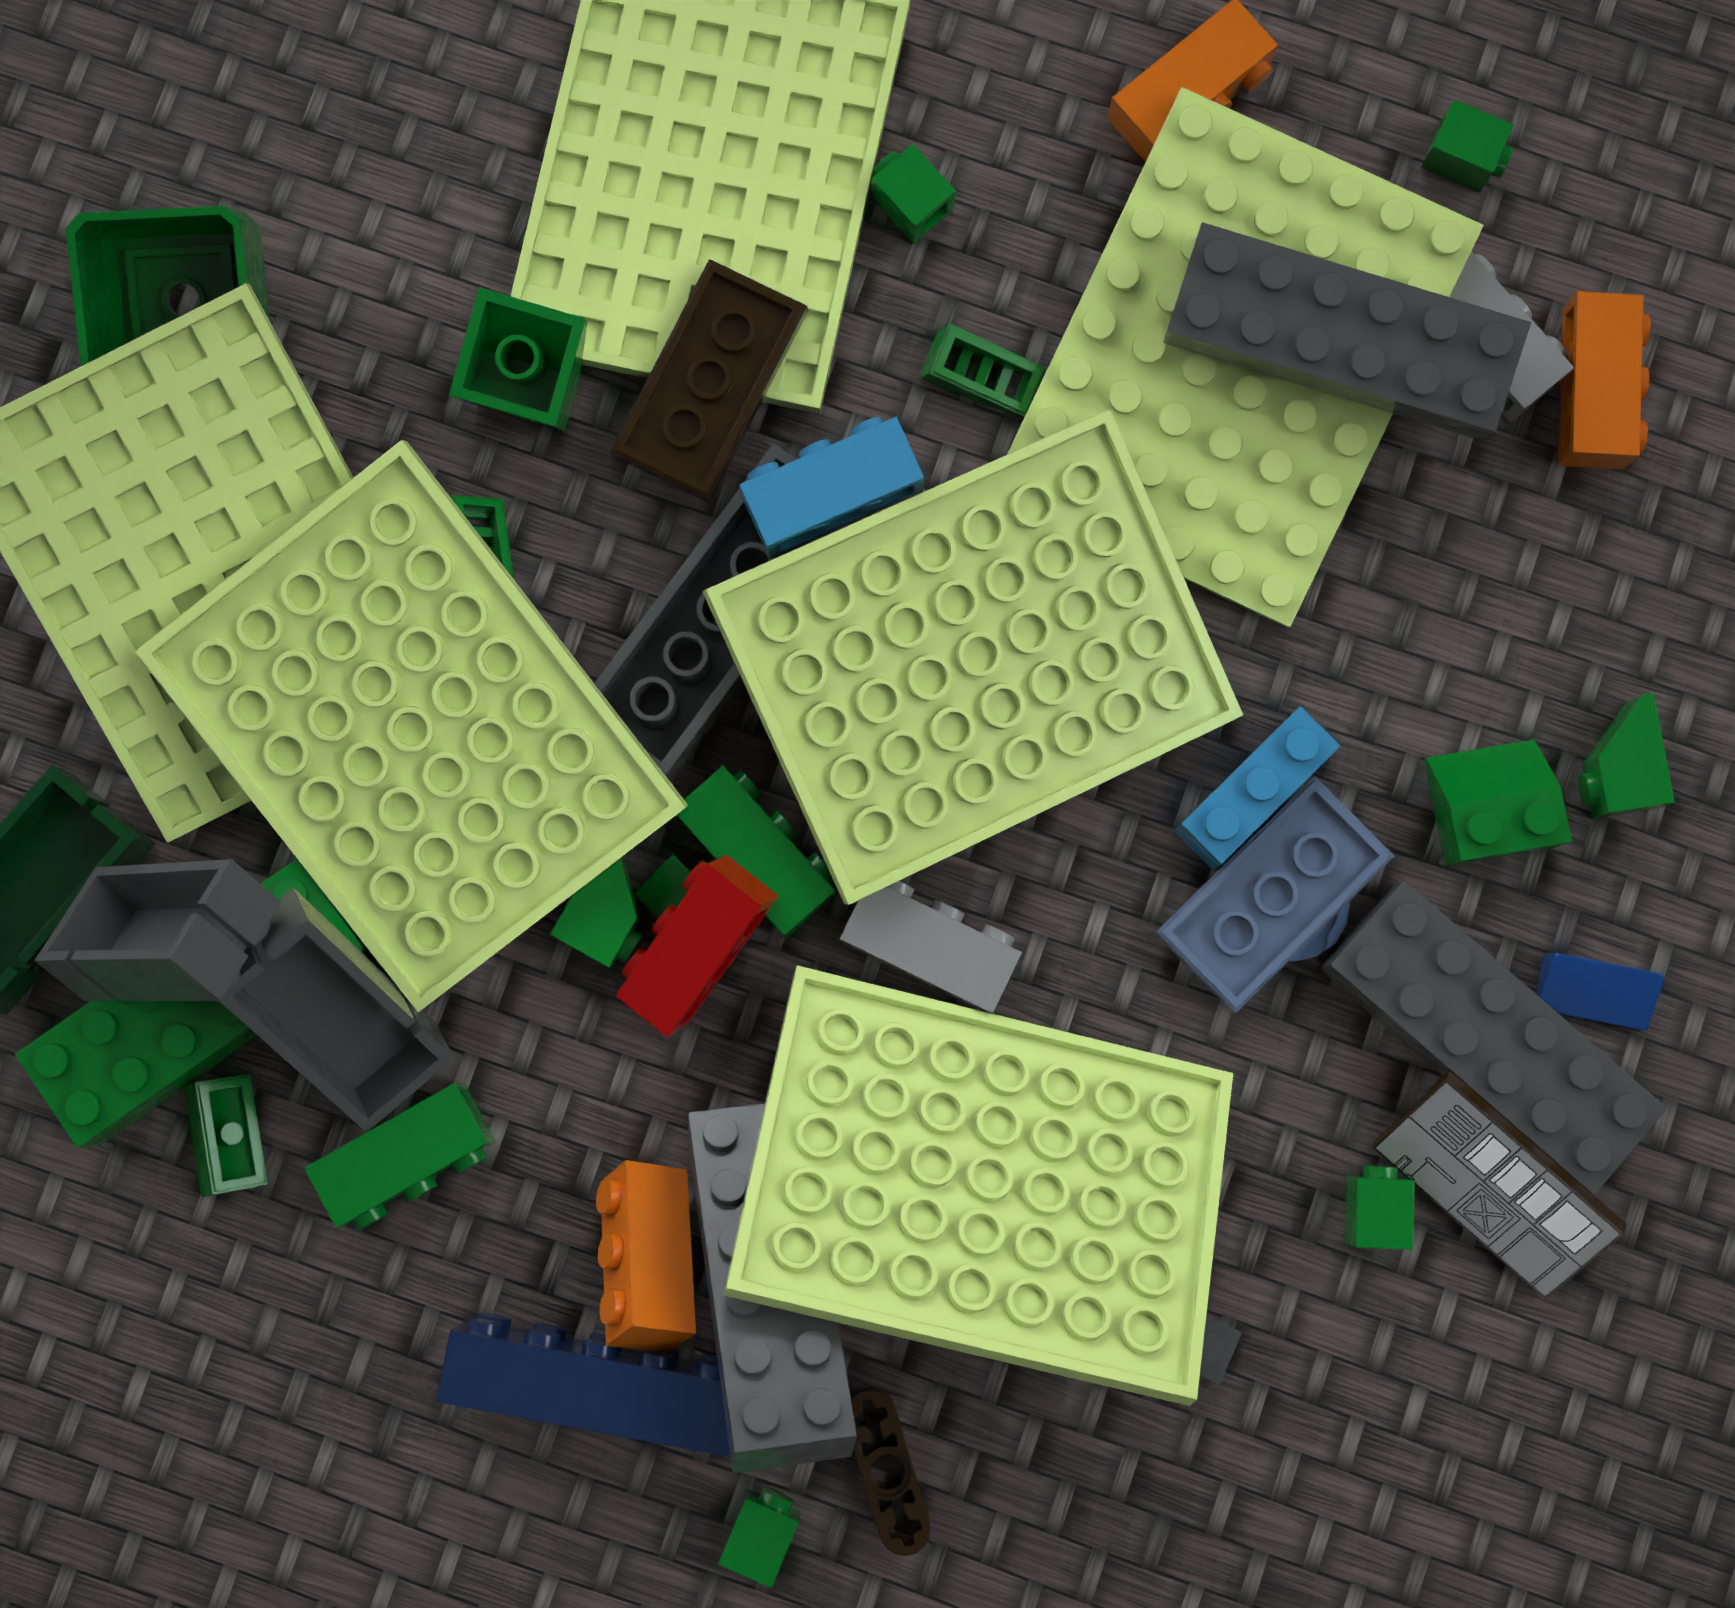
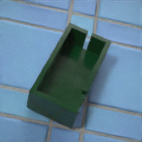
M53 765L45 771L0 823V1014L8 1015L41 977L33 970L35 966H40L34 960L95 867L138 865L155 845L150 838L123 815L109 809L110 804L76 775Z

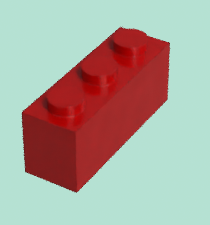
M728 855L708 864L701 861L690 872L682 885V888L687 891L685 897L678 907L671 905L661 914L651 930L657 935L647 951L643 948L638 950L628 961L621 973L627 980L616 996L667 1038L690 1023L779 897V895Z

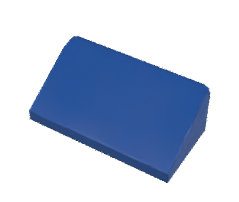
M1560 953L1544 954L1542 958L1537 995L1560 1015L1647 1031L1663 985L1664 974Z

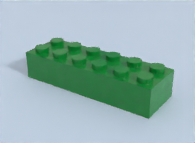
M295 859L260 883L277 899H280L294 887L367 958L373 956L298 859ZM115 998L114 1001H90L15 1053V1056L77 1148L101 1146L258 1035L219 1001H120Z

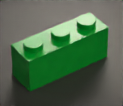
M721 766L684 799L688 806L676 816L715 860L728 855L779 895L774 905L766 914V917L787 939L836 895L835 890L829 884L833 881L827 865L815 852L806 859L792 842L799 834L778 811L769 817L755 802L762 793L747 775L740 769L732 776L724 766Z
M453 1083L306 1166L304 1169L335 1227L340 1228L353 1223L356 1230L360 1231L387 1216L388 1213L383 1205L403 1195L407 1203L436 1188L438 1185L433 1177L453 1166L458 1175L487 1159L488 1157L483 1149L496 1142L465 1083Z

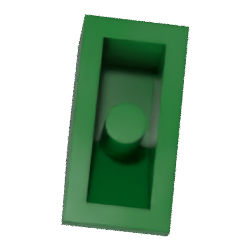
M1654 693L1643 694L1625 703L1582 764L1583 774H1580L1578 779L1579 794L1585 807L1590 806L1592 819L1655 810L1675 803Z
M624 855L571 896L550 933L553 937L615 970L619 961L625 964L628 963L636 953L644 936L637 932L642 921Z

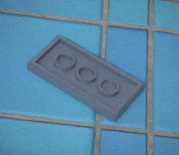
M1314 776L1202 885L1155 934L1234 1014L1395 856Z

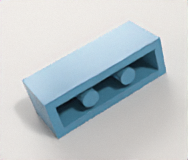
M897 416L884 422L881 417L868 419L852 428L850 431L852 436L834 444H831L828 439L815 442L799 452L800 458L781 467H779L777 462L767 463L752 470L747 475L748 481L739 484L742 498L769 558L923 492L924 475Z
M1300 706L1173 831L1212 870L1215 869L1257 830L1341 745Z

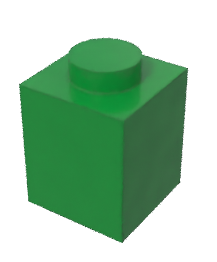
M1453 99L1440 121L1420 168L1481 192L1491 175L1499 179L1501 178L1509 163L1514 147L1507 145L1506 142L1514 124Z
M913 143L901 154H898L896 151L889 153L873 170L872 199L913 244L918 242L954 211L956 190Z
M1364 1165L1363 1176H1346L1345 1244L1359 1248L1413 1250L1415 1180L1398 1178V1167Z
M762 1487L760 1494L748 1489L718 1565L772 1588L800 1520L801 1512L791 1508L794 1500L768 1487Z

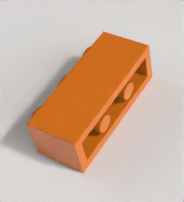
M1232 0L1114 95L1111 100L1107 120L1146 163L1181 87L1230 108L1232 105L1231 98L1244 88L1248 93L1254 91L1271 75L1273 69L1270 65L1278 44L1238 0Z
M1577 291L1562 308L1561 344L1566 349L1568 361L1574 368L1560 382L1558 466L1623 470L1645 450L1648 438V425L1645 420H1641V400H1644L1647 395L1649 370L1647 367H1642V347H1645L1648 342L1651 322L1650 316L1643 314L1644 295Z
M625 1160L600 1182L596 1195V1207L602 1217V1239L598 1248V1263L603 1268L604 1294L600 1302V1319L605 1324L606 1346L670 1353L696 1334L687 1169Z

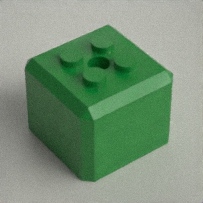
M228 206L78 213L65 228L81 366L180 317L173 310L170 297L172 291L182 284H188L197 291L199 295L198 307L248 283L251 285L269 319L261 227L244 212Z

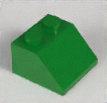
M479 287L449 396L462 402L565 432L580 380L587 319Z
M1534 739L1424 759L1445 867L1554 849L1572 842L1561 786Z

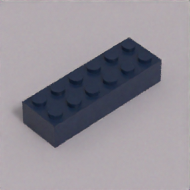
M483 1312L478 1313L477 1318H469L468 1321L450 1330L436 1402L730 1457L717 1355L702 1354L701 1361L694 1362L678 1359L680 1350L676 1348L670 1353L610 1347L606 1346L605 1334L591 1333L589 1339H583V1341L566 1338L568 1329L561 1326L534 1323L533 1329L523 1330L510 1327L512 1321L510 1317Z

